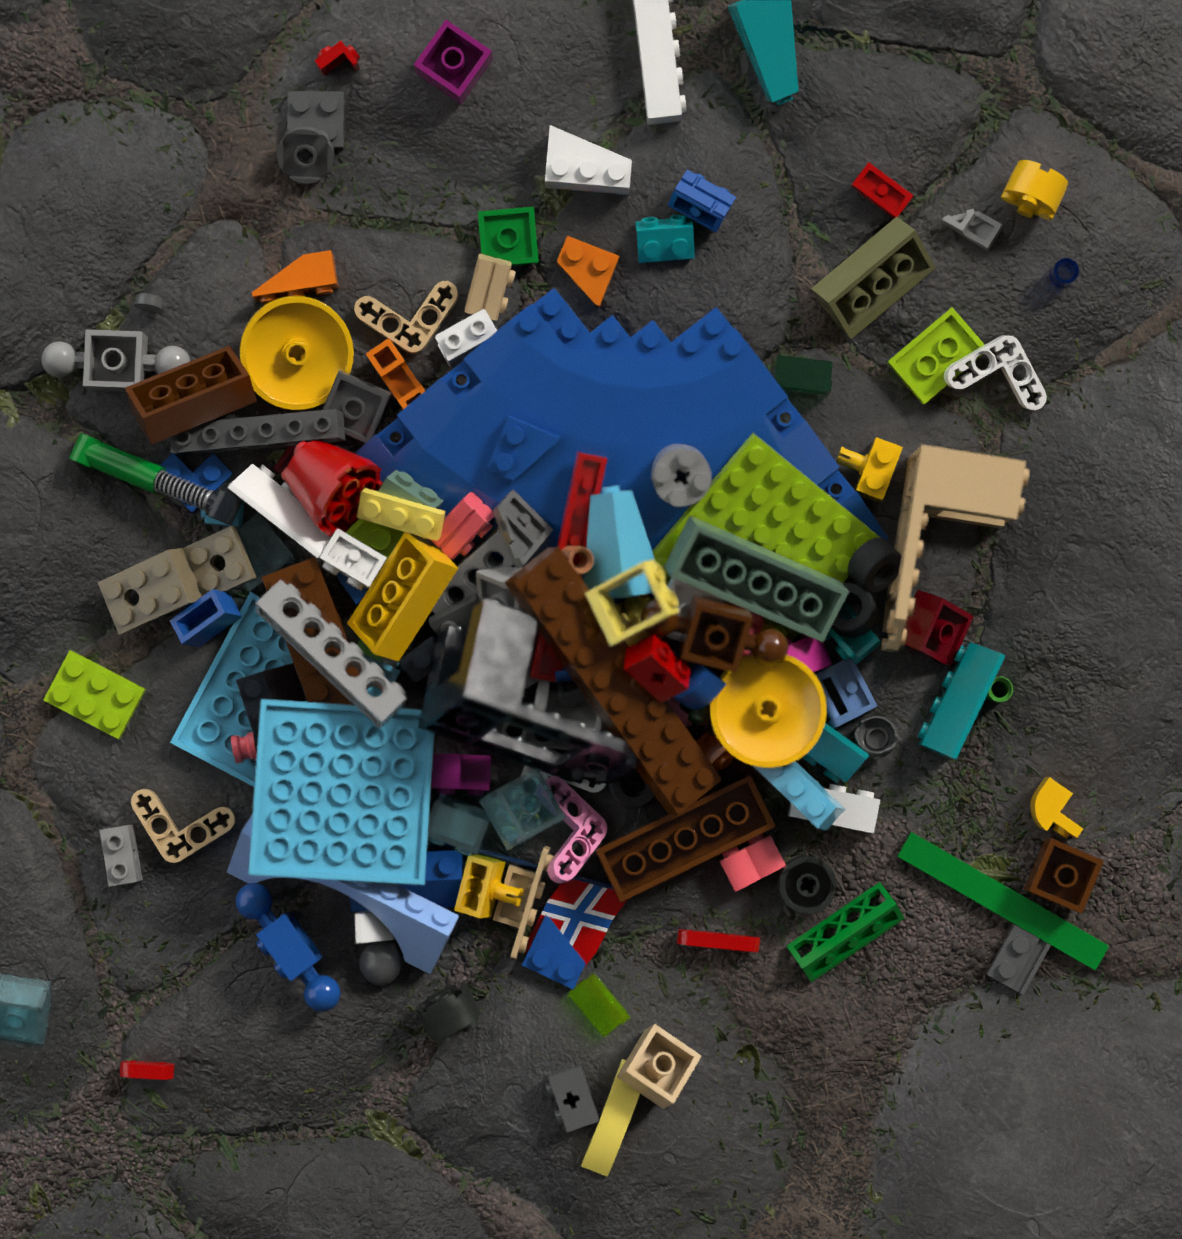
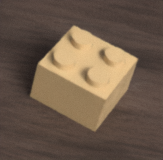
M653 1024L644 1030L618 1073L617 1078L665 1109L674 1104L700 1060L701 1055L656 1024Z

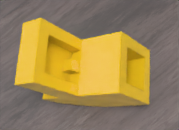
M1045 777L1032 796L1030 803L1032 818L1041 830L1047 831L1054 824L1053 830L1065 839L1069 836L1078 838L1083 828L1060 813L1073 793L1050 777Z

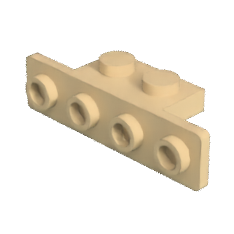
M545 846L543 848L536 872L514 865H509L504 884L522 888L524 895H519L518 898H522V902L518 907L499 900L493 920L519 928L510 958L516 959L519 953L524 954L529 937L524 936L527 925L533 926L537 910L532 909L535 898L541 899L545 883L541 882L543 872H547L549 862L554 857L549 854L550 847Z

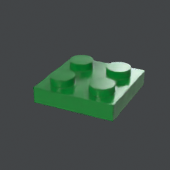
M534 207L478 211L481 254L510 261L511 267L539 264Z

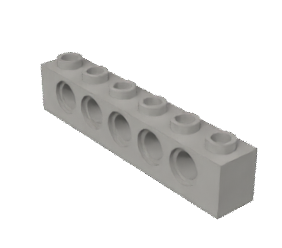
M279 580L256 602L255 611L381 729L405 705L406 697L404 696V690L396 682L390 683L383 676V670L376 663H369L363 658V652L353 642L349 644L341 637L343 635L335 624L331 622L327 624L320 617L322 614L319 609L312 603L307 605L300 598V592L292 584L286 585L282 580ZM293 608L299 614L294 618H288L283 614V611ZM307 628H315L318 630L319 635L310 638L304 634V631ZM334 647L339 650L340 655L332 658L326 655L325 650ZM356 667L360 670L361 675L350 677L347 675L346 669ZM370 687H377L381 690L382 695L371 697L366 690Z

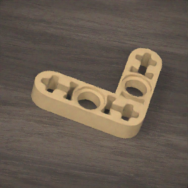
M449 281L437 283L411 322L370 296L359 298L355 303L354 311L361 322L385 338H390L394 344L406 352L418 354L426 348L456 304L458 291L456 286ZM447 288H450L452 299H444L441 307L446 309L441 312L437 306L430 304V302L434 300L437 304L441 298L439 290L445 291ZM372 303L373 311L379 315L381 310L385 311L379 317L377 325L373 324L376 318L371 314L362 316L363 310L360 307L363 304L368 306ZM427 310H433L438 315L437 322L433 325H426L422 322V315ZM387 318H395L399 323L398 329L393 333H388L383 329V322ZM405 325L409 327L405 330L408 335L412 337L416 334L420 335L418 339L421 344L419 346L413 345L412 348L409 347V341L404 336H401L400 341L396 339L402 333Z
M141 789L136 791L131 798L134 812L162 857L170 863H177L186 859L229 832L236 824V815L232 809L219 807L179 831L154 791ZM141 794L144 797H151L152 800L149 802V806L152 811H155L157 807L160 810V813L151 815L148 820L144 817V815L150 814L147 808L138 806V803L141 801L139 797ZM219 812L222 815L228 814L230 816L227 820L228 826L225 827L222 824L213 828L217 832L213 836L212 830L205 823V820L209 819V823L212 824L219 819L217 815ZM156 818H163L167 822V830L163 834H157L152 829V823ZM195 827H202L206 831V839L202 843H196L191 838V832ZM185 834L187 843L193 849L189 851L188 846H185L178 851L180 854L178 858L176 855L170 856L167 852L171 849L169 844L171 842L174 845L182 843L184 840L180 836Z

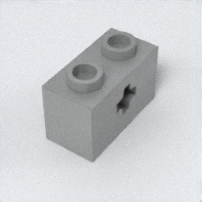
M134 825L100 830L109 887L142 881Z

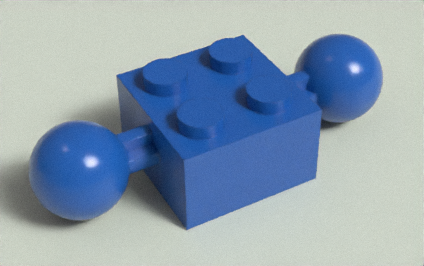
M250 883L243 886L237 893L236 907L243 917L257 920L263 927V930L256 934L259 938V941L256 943L266 956L270 954L276 961L274 968L283 979L287 977L292 981L299 976L305 984V1002L312 1010L327 1012L333 1009L340 999V987L333 978L319 975L312 966L324 957L291 911L277 919L271 911L272 895L265 886L258 883Z

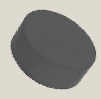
M139 293L135 297L134 306L143 311L161 312L164 300L157 295Z

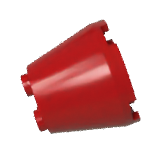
M313 440L308 443L302 441L295 447V455L283 470L281 477L286 481V484L318 529L330 537L333 536L337 528L346 533L349 530V526L358 519L357 513L361 491L368 488L379 492L383 485V482L380 481L382 469L367 458L325 441Z

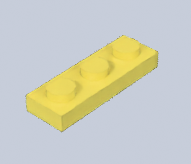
M365 488L361 491L357 518L438 541L441 538L446 511Z

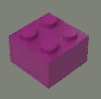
M445 19L413 66L417 75L462 105L493 61V53L489 48Z

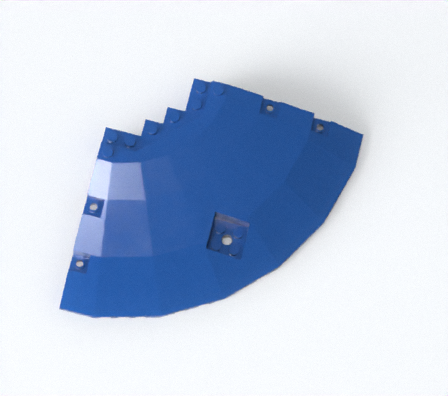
M553 288L467 355L463 362L440 378L397 414L398 419L380 433L374 435L355 453L371 460L382 469L380 481L383 483L391 473L398 470L399 472L409 474L413 481L420 486L432 489L437 494V497L443 500L439 510L446 511L445 517L470 492H474L483 501V504H486L493 511L505 495L514 489L553 529L525 565L547 548H555L558 545L577 451L607 458L600 494H602V488L619 486L620 491L632 490L653 551L691 506L676 507L667 503L658 495L651 478V469L656 455L663 448L672 444L692 446L698 449L705 457L710 467L712 481L752 433L773 448L880 538L889 539L857 491L855 492L839 472L840 466L806 420L802 418L787 399L786 393L736 328L730 325L717 307L672 342H670L654 320L630 338L613 315L592 332H589L556 289ZM458 376H465L467 378L466 384L458 385L456 383ZM783 413L788 414L790 422L782 423L780 415ZM509 415L561 436L560 440L514 481L487 470ZM393 433L401 434L399 442L394 443L391 441ZM680 469L677 470V477L675 479L680 478L684 480L686 472H682ZM834 484L839 485L841 488L840 494H833L831 486ZM495 517L490 521L493 527L482 538L477 535L472 540L475 544L472 549L498 527ZM491 553L494 559L504 560L500 553ZM458 554L454 559L450 560L456 565L463 556ZM471 570L472 574L476 577V571L478 570ZM648 593L650 597L655 598L657 601L654 593ZM632 596L614 598L615 606L616 604L619 605L620 602L624 603L627 598Z

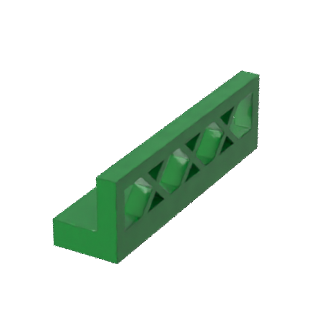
M879 882L786 946L812 983L905 918L896 902ZM881 893L885 898V901L877 907L869 906L870 900ZM852 912H860L858 920L853 923L846 922L847 915ZM828 928H837L836 934L830 939L822 938L823 932ZM805 944H813L812 951L801 958L796 950Z

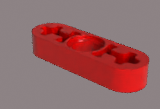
M678 929L677 944L759 952L760 937Z

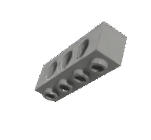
M499 526L456 564L459 569L433 607L432 611L435 614L475 593L478 595L477 580L471 570L508 568L511 565L516 567ZM491 553H500L504 560L494 559ZM457 587L461 589L464 595H456L452 588Z

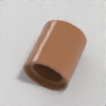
M566 546L562 549V552L577 573H586L593 566L594 558L589 549L578 546ZM578 552L580 561L577 566H574L572 558Z

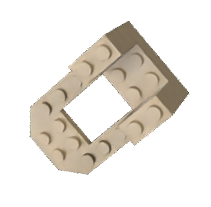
M921 445L908 457L894 546L902 556L899 574L888 586L882 632H887L888 636L887 639H882L881 651L895 652L899 650L901 645L904 646L907 633L905 624L909 615L912 616L915 601L914 598H910L911 587L917 586L919 570L914 569L916 558H921L923 541L919 540L920 529L926 528L927 518L998 529L1004 527L1005 522L1014 521L1018 515L1023 514L1025 498H1021L1022 486H1027L1029 469H1025L1026 461Z

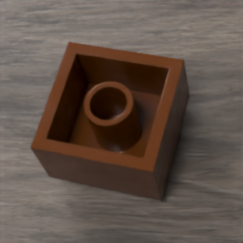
M1045 837L1024 890L1082 914L1104 860L1052 838Z

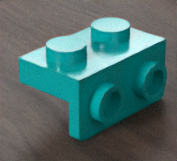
M672 215L669 219L645 217L641 221L635 222L639 263L695 258L692 219L685 215Z
M847 602L842 605L840 615L843 619L851 620L858 616ZM831 627L825 637L827 641L832 638L838 644L834 648L845 661L850 658L855 665L882 643L872 630L863 636L848 638L837 634Z

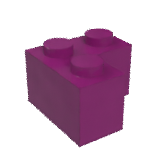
M433 753L431 788H437V794L454 795L455 789H467V795H484V790H490L492 756Z

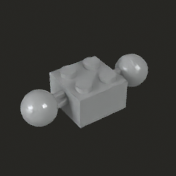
M86 329L85 352H76L70 344L57 341L49 344L43 350L41 362L44 370L49 375L58 378L69 376L75 369H84L83 386L89 391L126 392L125 387L146 379V371H154L160 374L190 362V357L184 349L178 346L164 347L157 355L147 354L148 336L140 331Z

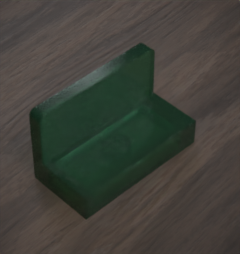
M778 355L774 379L783 390L829 395L832 388L831 375L833 363L826 360Z

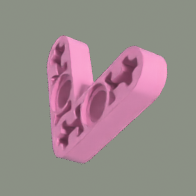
M552 776L540 783L538 793L542 801L573 830L572 834L549 862L547 869L552 881L564 883L575 877L607 833V824L563 779ZM551 785L555 786L554 795L550 794ZM566 796V799L559 803L563 799L562 797ZM569 802L574 803L578 807L577 817L569 814L567 810ZM591 824H594L596 826L594 829L595 833L586 838L584 835L589 833L592 828ZM573 842L581 844L583 848L581 857L574 854L572 850ZM569 860L571 863L566 865L563 870L565 874L561 875L559 873L561 869L559 865Z

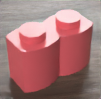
M762 833L747 840L748 846L740 850L735 846L722 853L724 858L719 860L735 892L786 866L771 835L764 837Z

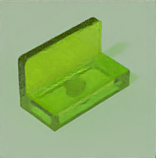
M594 971L569 992V996L602 1036L608 1035L619 1024L622 1025L631 1018L630 1014Z

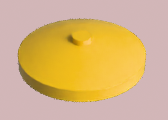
M305 296L282 297L261 307L251 317L243 331L239 352L240 362L250 376L253 390L267 402L290 410L309 409L325 403L338 371L341 370L350 374L354 358L352 338L341 317L325 303Z
M752 654L741 658L737 673L725 670L720 676L727 685L710 704L711 722L719 741L734 757L753 766L774 768L795 762L808 753L816 744L826 721V699L818 678L800 660L787 655L778 665L765 666L757 662Z

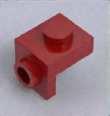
M339 41L333 47L327 46L317 54L318 58L314 60L323 76L345 60L348 61L355 72L360 69L358 63L360 59L359 54L351 44L346 47L342 41Z

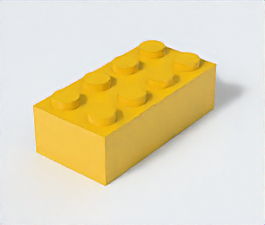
M404 532L347 624L375 655L399 661L459 568L430 539Z

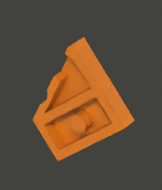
M567 236L557 264L572 278L580 290L590 298L592 303L600 308L619 256Z

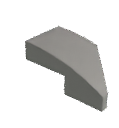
M974 209L966 210V213L954 216H944L942 219L944 224L989 251L1003 229L1001 223L979 211L974 212Z

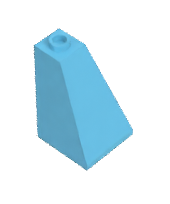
M619 486L602 488V494L591 495L587 549L591 551L594 562L591 569L584 573V583L589 590L644 561H655L632 490L620 491ZM645 573L609 592L611 598L654 593Z

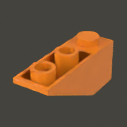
M332 251L303 254L254 290L252 297L255 301H260V304H267L280 297L305 296V293L316 292V295L333 293L332 289H337L339 286Z

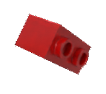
M654 634L626 648L624 670L660 703L688 690L690 675L688 664L676 656L669 646L660 641Z

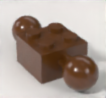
M697 596L692 597L687 617L676 614L645 631L648 635L654 634L657 638L668 636L672 632L680 633L681 637L677 652L681 659L737 673L744 650L752 652L756 661L765 666L778 665L786 658L788 653L787 639L777 630L766 629L760 631L757 635L749 634L753 621V616L749 610ZM658 600L648 603L643 608L640 615V623L663 611Z

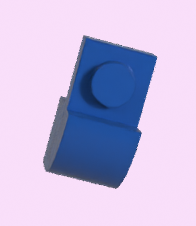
M691 662L689 665L688 690L672 698L689 709H700L711 703L727 684L707 665Z

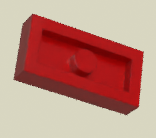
M869 162L851 185L853 189L894 219L901 214L914 196Z

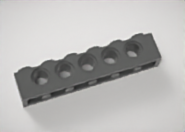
M338 409L208 421L195 426L191 430L171 436V453L178 456H191L296 446L302 441L307 443L313 440H322L327 443L345 441L344 415Z

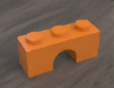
M390 338L366 353L369 361L402 409H405L425 392V389L418 382Z

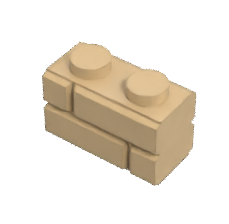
M478 254L465 305V313L473 315L485 309L490 319L495 321L498 320L499 313L505 314L508 298L504 297L506 286L512 287L515 271L511 270L510 261Z

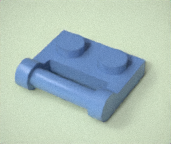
M850 658L847 661L842 660L815 674L825 694L826 714L830 720L828 724L833 729L877 707L858 667ZM830 677L847 710L842 715L837 711L822 680Z

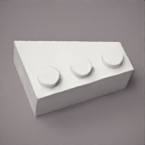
M550 125L545 188L629 195L631 159Z

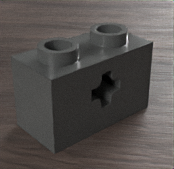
M581 1063L549 1074L550 1082L545 1083L550 1100L555 1098L559 1109L554 1112L560 1127L565 1125L566 1131L570 1132L600 1121ZM570 1091L573 1096H579L576 1099V1105L571 1106L569 1101H564L567 1098V1093Z

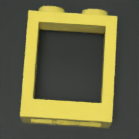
M654 560L644 561L585 593L610 646L621 644L680 613L677 608L678 600L675 594L668 589L664 581V571ZM645 573L663 611L627 630L609 592Z

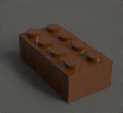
M230 346L125 387L133 415L151 444L164 441L173 435L191 430L195 426L218 419L222 415L257 402L250 376Z

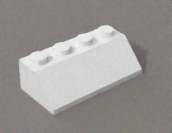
M252 464L228 486L231 491L320 560L321 554L332 537L327 536L316 527L300 502L294 497L295 495L286 482H283L280 486L273 480L275 474L262 464L257 468Z

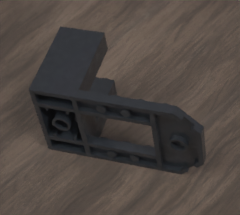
M485 599L473 608L468 632L461 626H448L438 634L418 723L419 729L570 782H583V777L596 778L597 783L609 784L635 769L636 756L624 741L616 739L613 734L591 730L588 725L583 723H572L563 720L561 715L555 713L547 714L538 711L531 704H521L538 618L528 615L524 610L503 606L498 600ZM507 723L574 748L562 755L551 752V749L548 747L533 746L527 744L522 738L502 735L497 728Z

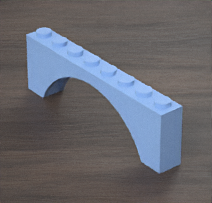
M252 813L240 833L227 873L249 884L271 878H282L280 876L249 875ZM298 878L331 887L362 904L378 917L393 934L401 948L405 962L429 974L432 973L459 915L395 883Z

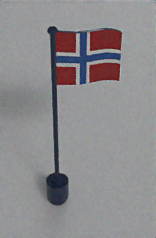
M427 835V841L535 870L538 867V864ZM559 871L561 875L565 874L564 871ZM575 875L571 880L560 883L548 899L529 936L524 954H527L546 914L550 916L557 928L583 958L586 966L597 952L612 920L627 900L619 902L609 883Z

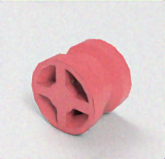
M253 732L247 733L244 737H239L238 735L231 736L232 751L236 764L243 763L245 759L249 758L257 760L258 747Z

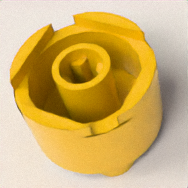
M1019 160L1001 195V199L1006 203L1017 206V212L1025 217L1032 218L1035 214L1045 220L1052 221L1067 190L1068 180L1051 168L1048 172L1039 169L1040 163Z

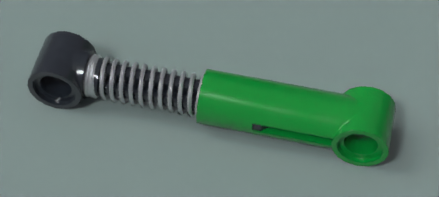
M79 433L69 457L70 460L99 470L153 494L160 492L183 503L186 502L205 511V515L232 526L243 500L217 488L213 491L208 490V488L204 489L203 486L199 487L198 484L195 485L190 483V481L186 482L181 477L177 478L172 473L168 474L165 467L119 450L83 433Z

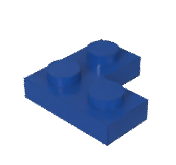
M171 454L160 465L165 467L168 474L172 473L173 476L181 477L186 482L190 481V483L195 485L198 484L199 487L203 486L204 489L208 488V490L213 491L216 488L220 489L234 475L215 454H212L194 472L175 454ZM186 502L183 503L193 514L199 509Z

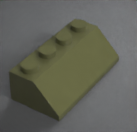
M896 217L813 286L811 290L823 309L846 336L852 339L931 273L936 266L917 232L900 218Z

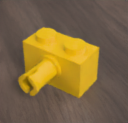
M876 437L871 444L868 454L865 456L841 447L838 454L840 456L837 457L836 462L859 472L858 475L860 476L854 489L859 496L880 503L884 499L903 447Z
M479 854L468 855L454 911L477 918L492 917L496 900L518 907L522 902V898L518 897L519 895H524V890L501 883L505 861Z

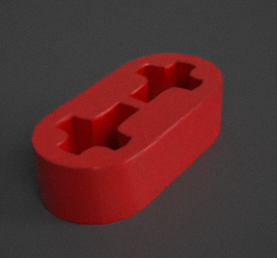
M120 1061L119 1076L159 1080L174 1079L175 1064L151 1061Z

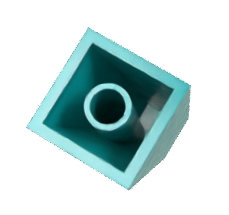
M741 0L727 6L767 101H776L777 105L792 100V94L799 92L791 0Z

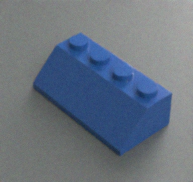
M463 850L426 851L424 885L395 884L441 907H455L464 873ZM349 897L351 911H370Z

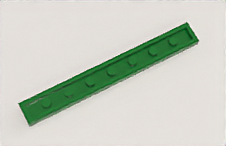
M913 832L909 833L897 854V857L1095 971L1109 948V945Z

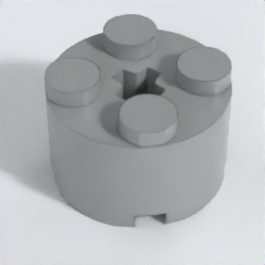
M672 444L663 448L656 455L651 469V478L656 492L664 501L676 507L692 505L704 497L711 485V471L705 457L698 449L684 444ZM680 469L682 472H686L684 480L680 478L675 479L677 477V470Z

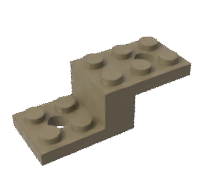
M230 526L184 548L166 550L98 582V585L117 632L121 635L169 613L183 611L212 589L227 592L257 577L236 526ZM218 555H221L225 560V567L222 571L218 570L215 566V559ZM132 590L137 591L139 594L137 605L130 602L129 595Z

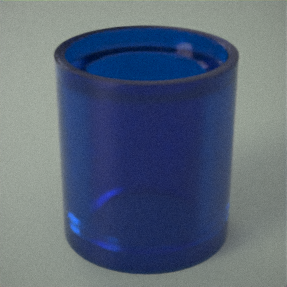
M1070 258L1060 259L1049 272L1051 283L1058 288L1068 287L1079 275L1078 264ZM1058 267H1066L1070 271V279H1062L1058 275Z

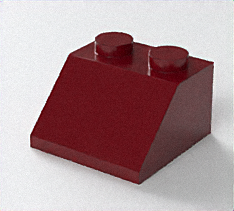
M917 589L914 596L912 616L909 615L905 624L907 633L904 647L952 668L954 657L963 643L974 616L942 597Z

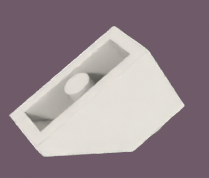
M359 911L355 914L356 943L386 941L395 938L384 923L371 911Z

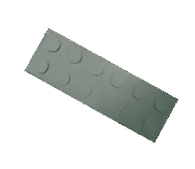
M689 516L664 566L669 575L677 580L821 642L824 641L849 593L839 580L693 516Z

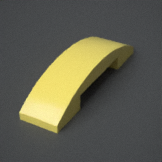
M624 1059L621 1060L600 1116V1121L597 1124L581 1167L607 1177L640 1096L638 1091L617 1078L618 1073L626 1062Z

